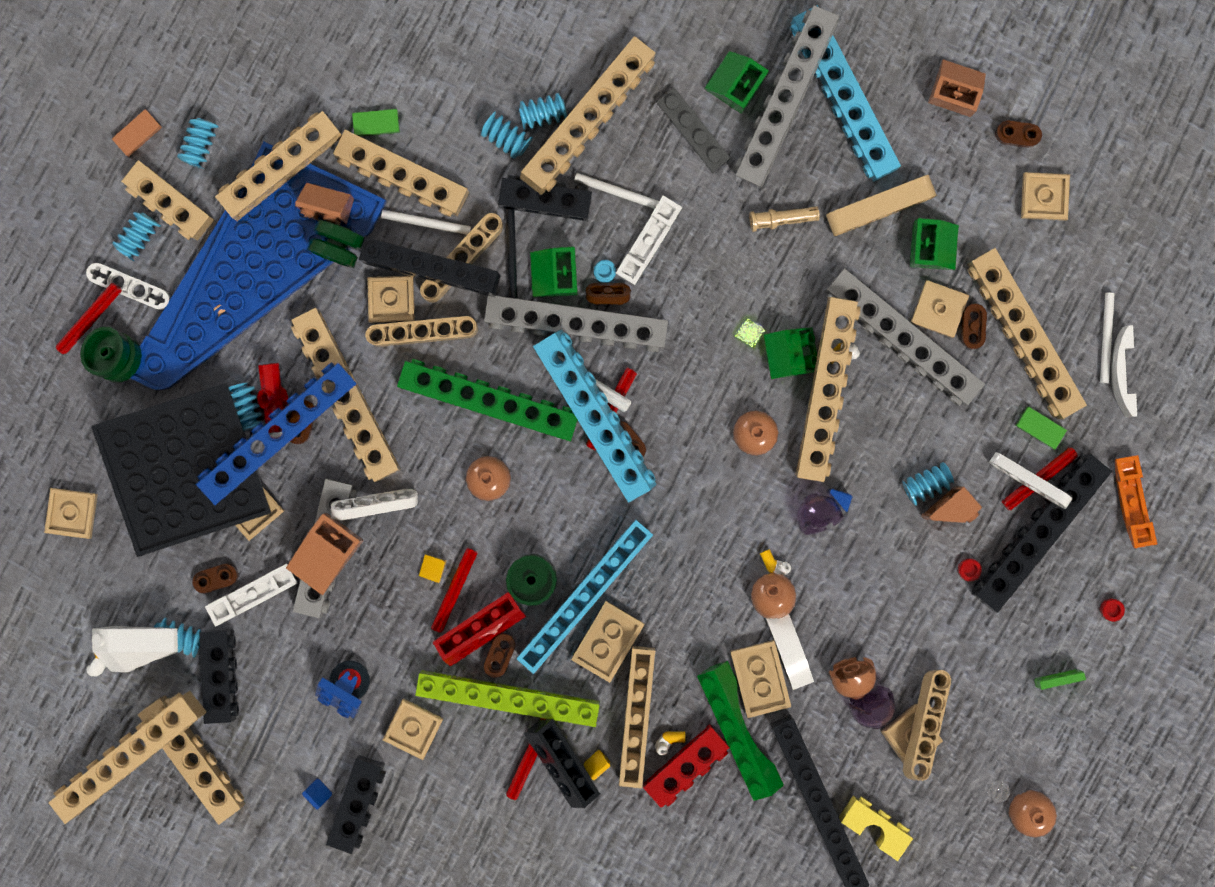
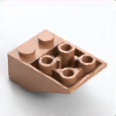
M323 513L305 537L286 569L318 593L324 595L364 540L338 520L333 519L330 514Z

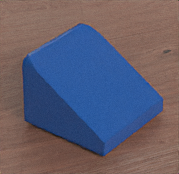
M828 489L827 493L844 512H848L852 495L835 489Z
M316 779L304 790L302 795L318 810L332 796V792L320 779Z

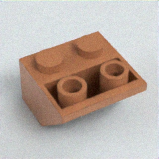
M942 60L928 103L971 117L977 111L984 90L986 74Z
M306 183L296 200L295 206L301 210L300 213L304 214V217L318 220V217H321L329 223L340 225V223H348L354 198L347 193Z

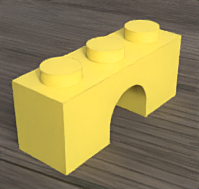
M852 796L839 816L841 823L859 835L869 825L879 826L881 828V835L875 844L879 849L898 861L913 840L912 836L908 833L910 829L900 822L897 825L891 822V816L883 810L879 809L877 812L872 809V803L861 796L858 799Z

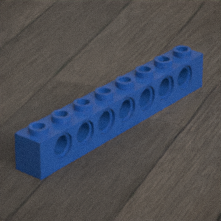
M331 362L322 370L324 375L318 380L313 377L304 385L306 388L304 392L300 395L297 392L286 400L288 405L283 410L278 407L268 416L271 419L265 425L259 423L251 430L253 435L249 439L245 440L242 438L233 446L235 451L229 456L224 453L215 461L217 466L210 471L207 468L197 476L199 479L196 484L197 487L214 505L220 502L357 384L339 363L334 365ZM325 380H332L335 383V389L332 392L327 393L322 390L321 386ZM314 395L318 400L317 405L312 408L307 407L304 404L306 396ZM290 410H296L300 414V419L297 422L293 423L287 420L286 414ZM273 425L281 427L282 435L277 438L272 437L269 434V428ZM256 440L263 442L265 449L259 453L254 452L251 448L252 442ZM236 456L245 457L247 461L246 466L242 468L236 467L233 462ZM225 471L229 475V480L225 483L217 481L216 473Z

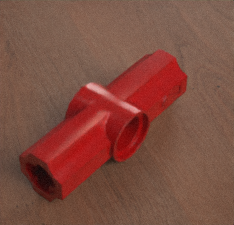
M279 363L258 365L261 390L258 392L257 400L259 406L264 409L265 423L271 420L268 416L278 407L283 410L287 404L288 394L281 385ZM277 425L269 428V433L282 432L281 427Z

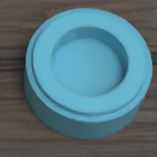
M601 260L594 267V276L601 283H609L616 276V267L609 260Z

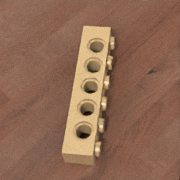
M323 111L311 115L307 120V124L302 128H295L287 140L276 143L272 147V152L267 156L262 155L257 158L253 167L249 170L241 171L233 183L225 184L219 189V194L215 197L234 220H240L340 140L342 134ZM314 131L319 132L317 140L309 141L310 133ZM294 146H301V152L298 155H291V149ZM283 160L282 168L274 170V162ZM259 174H265V181L261 184H256V177ZM247 188V195L244 198H238L239 190Z
M344 130L333 153L338 158L337 163L347 168L352 165L358 168L357 172L369 178L370 175L379 178L377 182L389 188L393 185L399 188V193L409 198L412 194L419 198L418 202L427 207L435 205L439 207L440 213L451 217L452 214L458 217L469 194L467 188L347 130ZM358 151H365L363 160H355V154ZM378 161H385L386 166L383 170H375V164ZM398 171H406V177L403 180L395 179V174ZM419 180L427 182L423 190H416L415 184ZM437 191H447L446 198L437 200L435 198Z
M632 646L619 786L642 788L655 648Z
M165 695L137 715L142 722L145 719L151 721L154 718L152 713L162 706L167 708L171 704L169 702L171 698H167ZM173 712L174 718L179 720L178 715ZM156 725L158 732L162 733L161 728ZM188 727L179 734L185 740L184 745H179L175 737L162 749L219 825L245 805L243 801L244 796L230 784L231 779L225 771H221L216 765L217 760L215 756L205 750L201 737L197 734L194 735ZM190 753H194L197 755L198 763H192L190 761ZM204 771L211 774V782L204 780L202 775ZM216 790H222L225 793V800L217 798Z

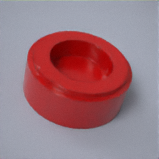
M964 559L958 565V574L963 580L975 581L982 573L980 563L974 559Z
M1110 598L1103 601L1100 606V613L1104 619L1116 622L1124 616L1125 608L1121 601Z

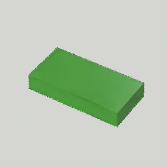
M397 109L352 113L355 135L361 137L400 133Z
M1026 407L1015 425L1053 450L1057 448L1067 432L1066 429L1030 407Z
M1073 669L1037 677L1034 679L1037 688L1043 690L1084 681L1086 677L1083 671Z

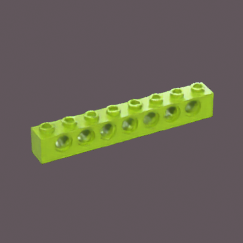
M425 670L419 673L415 696L591 727H596L600 701Z

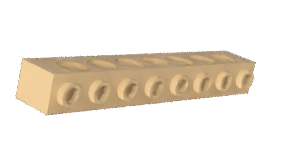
M634 36L521 171L520 179L541 195L546 190L548 192L551 191L557 183L555 178L560 173L562 175L566 173L571 166L570 160L574 156L578 158L585 149V142L588 139L592 141L599 132L598 127L602 122L606 124L612 117L614 107L616 105L620 107L628 97L626 93L629 89L634 90L641 82L639 77L644 71L648 73L655 65L653 60L656 53ZM633 63L637 66V69L631 70L626 65ZM620 80L624 85L617 87L612 81ZM604 96L607 97L610 102L607 104H603L598 100V98ZM591 113L596 119L589 121L584 115ZM577 130L582 136L575 138L571 136L570 132ZM564 147L567 153L560 155L556 152V149ZM544 164H550L553 167V170L551 172H545L541 168V166Z
M996 248L968 263L969 268L967 271L974 281L976 280L981 287L979 288L981 296L984 300L988 299L992 306L990 308L992 315L996 320L999 319L1003 325L1001 328L1003 334L1013 342L1014 353L1019 359L1022 358L1026 365L1024 369L1030 378H1034L1037 384L1036 390L1048 402L1047 409L1052 417H1056L1057 420L1064 419L1087 406ZM987 271L994 273V282H989L986 279ZM999 290L1005 292V302H1001L998 299L997 293ZM1010 310L1016 311L1018 315L1016 322L1010 320ZM1022 329L1029 333L1027 341L1022 340L1020 337ZM1033 349H1037L1040 352V359L1038 361L1032 358ZM1046 368L1052 373L1049 381L1043 376V371ZM1057 388L1063 391L1061 400L1055 397L1054 393Z
M828 297L795 475L797 478L824 482L825 477L830 475L831 464L828 463L829 455H833L835 450V441H832L833 433H837L839 428V419H836L838 410H842L844 397H841L842 387L846 388L848 374H845L846 365H850L852 359V352H849L850 342L854 343L856 337V329H853L854 321L859 319L861 307L857 306V301ZM839 316H845L847 319L846 326L841 329L837 328L835 325L836 319ZM837 338L841 339L843 342L842 348L838 351H833L831 348L832 341ZM831 361L838 363L839 367L835 373L827 371V365ZM826 384H833V394L829 396L824 395L823 387ZM823 406L830 408V414L826 418H821L818 414L819 409ZM818 429L826 430V436L822 440H817L814 437ZM814 451L822 453V458L818 462L810 460V456Z
M314 308L291 320L294 325L291 329L297 339L301 338L304 344L301 347L307 359L311 358L314 364L312 370L317 379L324 375L322 370L332 362L334 365L339 363L356 382L319 309ZM313 330H317L319 333V337L315 342H311L308 337L309 333ZM323 350L329 352V358L325 362L319 360V354ZM330 380L323 382L325 385L322 387L323 391L329 393L335 389L334 382ZM356 384L348 391L350 394L349 400L345 403L341 402L340 399L337 400L332 409L338 420L342 418L345 424L343 431L348 439L352 438L356 446L353 448L355 455L365 463L366 467L363 470L367 478L378 482L401 470L358 384ZM353 410H357L360 413V419L356 423L351 422L349 418ZM364 430L369 431L371 435L367 443H363L360 440V433ZM374 450L379 451L381 454V459L378 463H373L370 460V454Z
M191 691L184 695L180 692L169 700L171 704L167 708L162 706L152 713L154 718L151 721L145 719L135 727L137 729L136 733L132 735L129 732L119 740L121 745L117 748L113 745L102 754L105 758L100 762L98 759L94 760L86 766L88 771L85 774H82V772L78 773L69 780L72 783L70 786L66 787L63 785L53 793L55 798L48 803L64 824L78 816L207 713ZM173 712L178 715L179 720L174 718ZM156 725L161 728L162 733L158 732ZM140 739L144 741L145 746L140 743ZM123 752L128 755V759L124 757ZM107 766L111 768L112 773L108 770Z

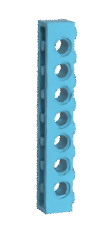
M807 10L792 19L790 29L794 37L798 31L802 32L805 25L802 21ZM812 28L810 30L815 31L818 37L821 35L819 28ZM832 36L825 51L828 54V59H821L814 76L815 78H820L823 84L821 89L824 96L830 98L835 117H840L845 136L851 138L854 144L852 146L854 154L857 158L862 159L865 175L875 182L898 170L901 165L835 37ZM801 50L805 58H810V50ZM828 71H836L839 78L836 80L829 78ZM841 90L846 91L849 94V99H841L838 92ZM849 111H857L859 119H851L848 114ZM859 131H867L870 135V139H861L859 136ZM876 150L880 154V159L873 160L869 152Z
M561 329L533 347L629 503L657 485L655 476L643 463L642 454L635 450L631 443V436L621 427L620 419L616 412L610 409L607 404L608 399L606 395L599 391L596 386L595 377L585 368L582 356L574 350L571 345L572 340L570 336ZM558 351L564 354L565 361L559 359ZM570 371L576 374V381L570 377ZM582 390L588 393L589 400L582 397ZM593 410L600 413L601 419L595 418ZM605 430L611 431L613 439L606 436ZM617 449L624 452L625 458L618 456ZM629 469H633L637 477H632L629 474Z
M635 519L516 659L534 674L653 534Z

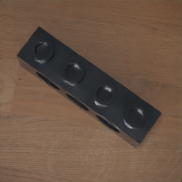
M508 175V178H502L498 206L503 209H514L516 211L588 222L592 191H588V187L575 186V189L567 188L566 184L557 182L551 191L548 192L552 195L551 201L543 203L539 199L541 194L524 181H521L519 176ZM521 189H527L530 195L526 199H520L517 197V193ZM565 196L574 198L575 201L571 206L562 204V199Z
M232 629L204 630L199 632L203 708L207 712L203 715L204 724L231 723L239 715V704L235 702L238 682L234 680L237 659L233 657L236 637L235 634H232ZM216 647L223 650L224 656L222 659H218L215 656ZM217 670L224 673L225 679L223 682L217 680ZM218 693L225 696V704H220L217 701Z
M553 719L539 720L524 732L525 737L571 808H585L600 795L597 787Z
M358 755L326 843L327 846L350 854L353 853L355 848H360L364 837L360 833L363 826L367 827L371 814L368 813L370 805L374 806L379 793L375 792L378 783L382 784L386 771L383 770L385 763ZM360 779H368L371 784L370 788H363L360 785ZM352 801H361L363 804V809H355L352 805ZM350 821L354 823L356 829L354 831L347 830L345 822Z

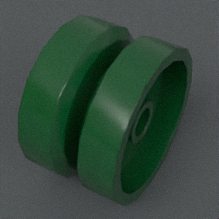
M317 220L314 232L326 240L310 239L306 250L337 264L355 268L358 257L355 253L346 250V248L362 249L364 237L341 225Z
M100 327L94 329L86 336L81 347L80 357L82 365L89 373L111 382L120 383L130 379L136 373L141 363L142 353L139 343L133 337L111 327Z
M537 554L523 555L515 560L508 569L506 576L507 590L512 598L520 604L528 606L539 605L548 600L554 592L557 582L556 570L552 563L544 556ZM529 576H534L536 582L533 584H529V579L527 578Z

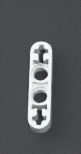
M93 263L87 268V278L91 282L105 288L113 283L117 276H122L124 278V285L121 287L122 291L120 294L155 309L164 310L171 299V295L167 291L100 263ZM100 269L101 273L109 276L108 279L96 278V275L93 274L94 270L98 271ZM137 285L145 287V294L142 297H136L134 294V288ZM151 294L156 296L163 294L165 302L158 305L157 300L149 297Z
M995 452L989 461L998 470L1064 509L1072 501L1068 494L1000 453Z
M401 489L335 501L331 504V517L335 520H347L413 508L418 504V493L413 489Z

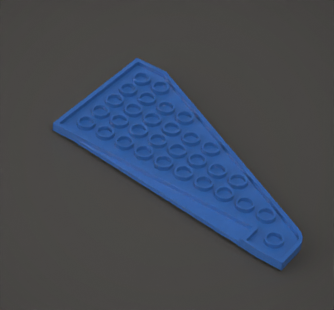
M263 141L255 160L262 155L267 156L272 152L273 145ZM283 160L274 162V170L282 168ZM309 164L240 220H234L225 210L172 295L168 305L164 308L148 336L141 343V363L136 373L130 379L155 390H166L173 387L334 263L306 250L310 239L326 240L314 232L317 220L304 217L305 215L300 213L301 210L295 206L296 200L306 183L350 194L354 201L348 223H340V225L364 238L372 233L387 201ZM259 174L256 177V184H261L265 181V174ZM242 188L238 192V198H244L247 195V188ZM318 217V220L326 221L323 220V218ZM221 305L219 308H217V309L214 311V308H215L216 306ZM219 310H226L224 313L218 316Z

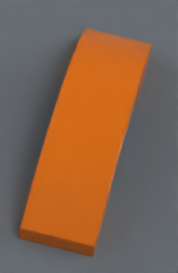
M1139 456L1115 459L1119 501L1132 546L1135 549L1157 545L1153 522L1149 521L1140 479L1143 475Z

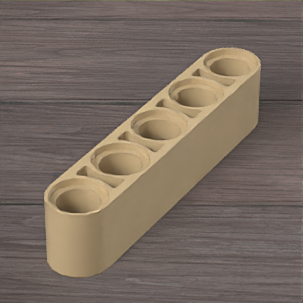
M925 175L828 213L826 217L833 235L837 236L928 201L937 195L929 175Z
M495 213L485 215L446 258L456 260L459 253H466L468 259L465 263L473 264L502 232L503 223L501 218ZM488 221H498V227L495 230L487 229ZM476 236L483 238V243L479 247H474L471 244L472 239ZM425 280L420 287V293L426 301L434 303L439 301L452 286ZM429 286L437 287V293L434 297L426 296V289Z
M469 316L387 323L370 326L365 336L370 344L377 347L456 340L474 337L478 332V325ZM467 321L472 322V331L469 333L462 332V324ZM445 323L449 324L450 332L447 335H441L439 327ZM420 326H426L428 329L427 335L422 338L418 337L417 329ZM404 328L405 336L397 340L394 337L395 330ZM375 330H381L383 334L382 339L378 342L372 340V333Z
M944 670L928 671L922 681L903 765V773L910 780L924 781L931 774L951 685V677ZM936 675L940 679V683L938 686L934 682V678ZM931 697L935 701V705L933 708H931L929 704ZM926 720H928L930 723V727L928 730H926L924 727V723ZM921 742H923L925 746V749L922 753L919 750V745ZM916 765H918L920 768L919 774L917 776L914 773V767Z

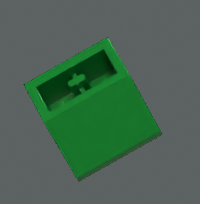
M729 51L704 89L742 114L767 77L769 70L749 57Z
M916 219L913 222L910 267L955 271L959 225L943 220Z
M575 247L549 248L530 252L533 298L578 295Z
M813 327L764 334L771 379L814 373L817 350Z

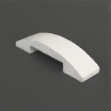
M662 196L639 237L616 271L617 275L634 285L637 283L682 209L680 205Z
M1133 325L1120 329L1113 345L1110 362L1113 393L1125 417L1137 416L1136 394H1127L1125 350L1134 348Z
M288 564L205 606L215 627L298 584L293 573L286 569Z
M789 614L780 619L765 618L792 689L794 690L813 683L814 680Z

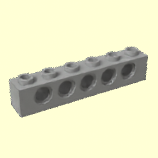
M325 479L315 523L323 513L331 515V504L335 498L340 500L356 498L357 490H354L355 485L333 479ZM351 519L338 521L343 525L349 526ZM336 579L324 595H320L318 599L311 596L310 591L312 587L300 580L293 612L321 618L324 614H327L330 607V601L327 600L329 591H333Z

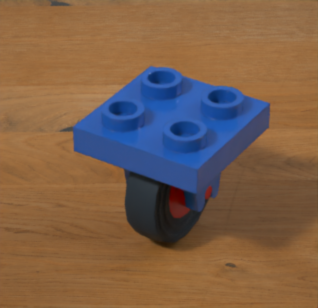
M344 661L337 664L331 671L329 681L322 677L317 685L315 694L318 697L317 700L325 706L332 705L337 708V713L345 718L350 716L354 719L362 703L359 699L367 693L370 685L368 671L361 663L356 661Z

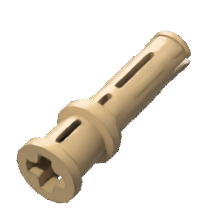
M817 206L777 212L769 209L768 212L755 213L752 211L749 213L752 232L762 228H770L772 230L779 225L819 221L820 217Z

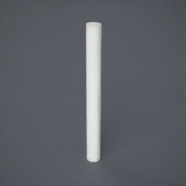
M576 173L574 179L575 182L653 209L659 203L658 200L580 173Z
M382 210L381 214L382 219L467 235L471 231V226Z
M1105 293L1100 383H1109L1115 293Z

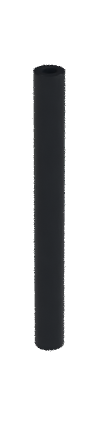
M507 209L509 298L518 299L515 210Z

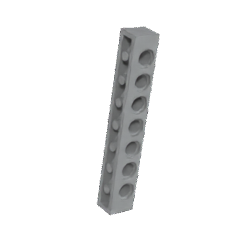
M815 5L811 11L807 10L802 21L805 25L802 32L798 31L792 43L795 47L792 53L788 52L784 59L783 65L785 69L782 75L778 73L773 83V86L776 87L773 95H768L763 107L766 110L762 117L758 116L754 124L756 132L753 138H748L744 149L747 150L744 158H739L734 170L737 171L736 176L760 188L763 187L840 21L838 15ZM812 28H819L821 30V35L818 38L813 39L809 37L808 34ZM803 49L811 51V56L807 60L799 58V53ZM794 70L802 73L798 81H791L789 79V74ZM784 91L792 94L790 101L786 103L779 100L780 94ZM774 112L782 114V119L777 124L770 122V116ZM764 133L772 135V141L767 145L760 143V137ZM754 154L762 156V162L758 166H753L750 163V159Z
M844 268L825 290V293L828 294L826 298L846 299L845 292L848 290L853 291L856 295L855 301L858 302L857 306L861 307L858 320L863 323L861 327L870 334L874 332L879 336V342L888 349L892 347L898 352L896 355L905 363L909 361L913 364L915 372L922 377L927 376L933 381L931 384L940 392L943 390L950 395L949 399L957 406L969 405L985 383ZM864 305L872 307V316L864 315L862 311ZM882 319L890 322L891 327L889 331H884L880 327ZM900 333L907 336L908 343L906 345H901L898 342V335ZM917 348H922L925 351V358L923 360L916 357L915 351ZM935 362H939L942 365L943 371L941 374H936L933 371ZM953 376L960 380V386L957 389L953 388L950 383Z
M488 296L484 322L489 324L491 329L502 330L503 326L512 327L511 331L525 333V329L533 330L534 335L547 336V333H555L562 329L569 336L579 337L578 341L592 343V339L601 340L602 345L614 346L615 342L624 343L623 347L629 349H637V345L645 346L646 351L659 352V349H664L668 326L667 320L500 296ZM506 309L515 311V317L510 321L503 319V312ZM529 312H534L538 316L537 321L533 324H528L525 321V316ZM552 315L560 318V323L556 327H550L547 324L548 318ZM575 318L580 319L583 323L581 329L572 330L569 326L571 320ZM595 322H602L605 325V330L602 333L597 334L593 332L592 325ZM624 325L627 328V334L623 337L617 336L614 333L615 327ZM640 328H646L650 336L646 340H641L637 337V331Z

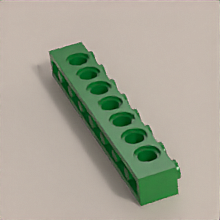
M412 359L411 363L407 361L404 363L397 385L398 388L566 441H572L578 419L571 408L563 406L562 410L553 408L554 403L541 400V403L532 401L533 396L520 393L518 397L510 394L511 390L498 386L496 390L490 388V383L479 379L476 380V383L467 381L468 376L456 372L454 376L445 374L447 369L433 366V369L424 367V362ZM423 373H428L430 375V382L423 386L419 383V377ZM442 381H451L452 388L449 392L441 390L440 385ZM468 386L472 387L474 390L473 396L470 399H464L462 390ZM488 393H492L495 396V403L491 406H486L483 402L484 396ZM509 400H514L517 403V409L512 413H508L505 410V403ZM536 407L538 409L539 415L536 419H528L526 416L528 408ZM553 413L558 414L561 419L559 425L550 426L548 424L549 415Z

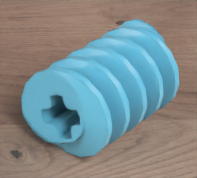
M559 93L555 94L554 101L548 95L546 103H544L541 97L538 98L537 105H535L532 99L529 100L528 107L523 101L520 102L519 112L523 130H525L526 123L533 129L535 121L541 127L543 126V119L550 125L552 117L555 118L557 123L560 122L561 115L565 119L567 117L564 100Z
M495 111L485 122L481 132L482 137L489 135V142L493 143L496 141L497 148L504 146V153L511 151V158L520 157L530 145L533 137L524 140L526 132L523 131L519 135L516 134L518 126L509 129L511 121L502 124L504 116L501 115L496 119Z
M200 118L190 119L189 123L194 128L186 129V132L191 136H184L183 140L188 145L180 146V149L185 154H178L177 157L189 165L204 169L199 165V162H207L202 154L210 153L205 148V145H213L208 137H215L216 134L211 131V128H218L219 126Z
M134 212L133 214L137 220H128L132 227L122 228L126 235H117L121 241L120 243L112 242L116 250L134 262L135 260L131 255L140 256L137 248L145 249L142 240L148 242L151 240L147 233H156L152 226H161V224L144 212Z
M247 383L230 386L229 389L230 392H233L231 395L233 401H235L234 404L236 410H238L237 413L243 430H252L259 423L264 424V421H257V418L262 413L254 411L259 407V404L252 403L257 398V395L250 394L255 389V386H248Z
M944 462L940 463V469L937 466H933L931 469L932 473L929 470H924L923 476L920 473L915 474V480L912 477H908L907 484L902 480L906 494L915 506L917 505L918 497L925 502V494L934 498V490L940 495L942 494L943 486L948 491L951 490L950 483L954 484V479Z
M164 618L161 623L157 622L154 627L175 628L176 621L173 620L168 626L167 618ZM181 623L177 629L179 653L183 650L184 655H189L192 652V656H196L200 648L199 632H201V629H198L193 634L192 626L187 631H184V624Z

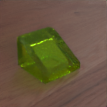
M746 318L734 337L751 349H754L766 329Z

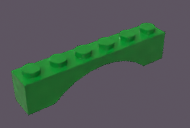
M725 661L711 666L697 675L753 801L770 797L784 786L775 764L768 760L759 750L747 730L739 706L737 680L729 662Z

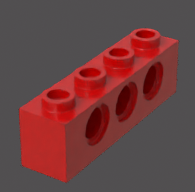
M508 592L432 643L443 661L451 667L525 618L526 615L518 602Z
M709 724L642 783L644 790L660 808L664 805L670 806L677 799L676 795L681 790L687 791L694 784L693 780L698 775L704 776L711 769L710 765L716 759L720 761L728 754L729 746L727 742ZM702 747H707L710 749V754L702 758L698 755V751ZM686 762H690L694 767L691 772L685 773L681 770V766ZM672 777L677 782L674 787L669 788L664 785V781Z

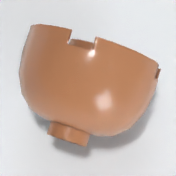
M756 410L746 412L739 417L733 429L734 442L738 448L746 454L755 456L770 451L776 444L779 433L774 419L767 413Z
M485 456L478 458L471 463L467 470V488L473 496L480 500L492 501L499 499L510 487L511 475L509 468L497 457Z
M765 574L752 587V605L757 613L764 618H783L795 606V587L782 574Z
M856 657L834 664V670H830L829 674L835 690L842 696L852 699H861L874 688L876 682V670L871 659L863 657L864 661H857Z
M1028 790L1021 795L1018 794L1011 802L1009 808V817L1013 826L1025 836L1034 838L1044 836L1056 824L1057 814L1054 804L1039 791Z

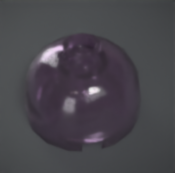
M817 493L805 497V502L800 505L796 517L801 533L804 532L805 535L823 532L827 530L825 526L830 523L835 526L844 518L839 505L834 499L825 495L818 496Z
M877 686L878 690L870 691L861 699L850 698L849 708L853 719L861 726L872 729H880L886 725L895 713V700L893 692L889 688Z

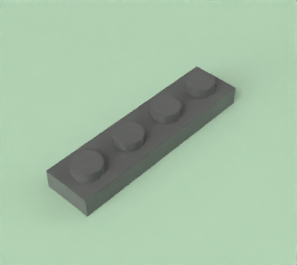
M675 88L656 102L712 173L730 160L729 155Z

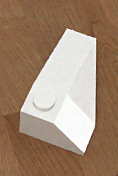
M129 626L92 628V651L111 672H131L138 667L148 665L152 661L178 652L177 628Z

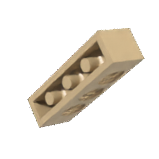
M139 160L121 181L127 186L125 190L135 198L138 195L145 200L143 205L153 212L157 209L163 214L160 218L170 226L173 223L180 228L178 232L188 240L192 237L198 241L214 221L211 216ZM153 183L152 192L146 194L145 187ZM170 197L171 204L163 208V200ZM184 211H188V219L181 222L180 215Z

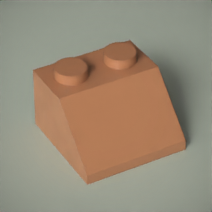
M954 486L925 511L921 517L933 521L961 523L968 521L970 523L979 516L978 511L982 507L965 487Z

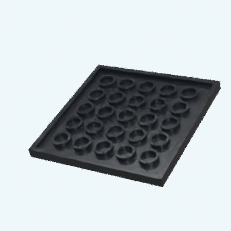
M228 383L91 425L137 557L271 514L257 470L216 505L196 485L199 481L197 476L207 468L210 471L217 466L215 461L224 453L229 456L235 451L233 446L242 438L247 440ZM236 456L233 460L235 466L239 468L247 464L243 456ZM219 471L216 473V479L221 483H225L229 480V475L225 471Z

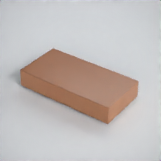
M145 109L116 134L112 140L129 157L162 127Z

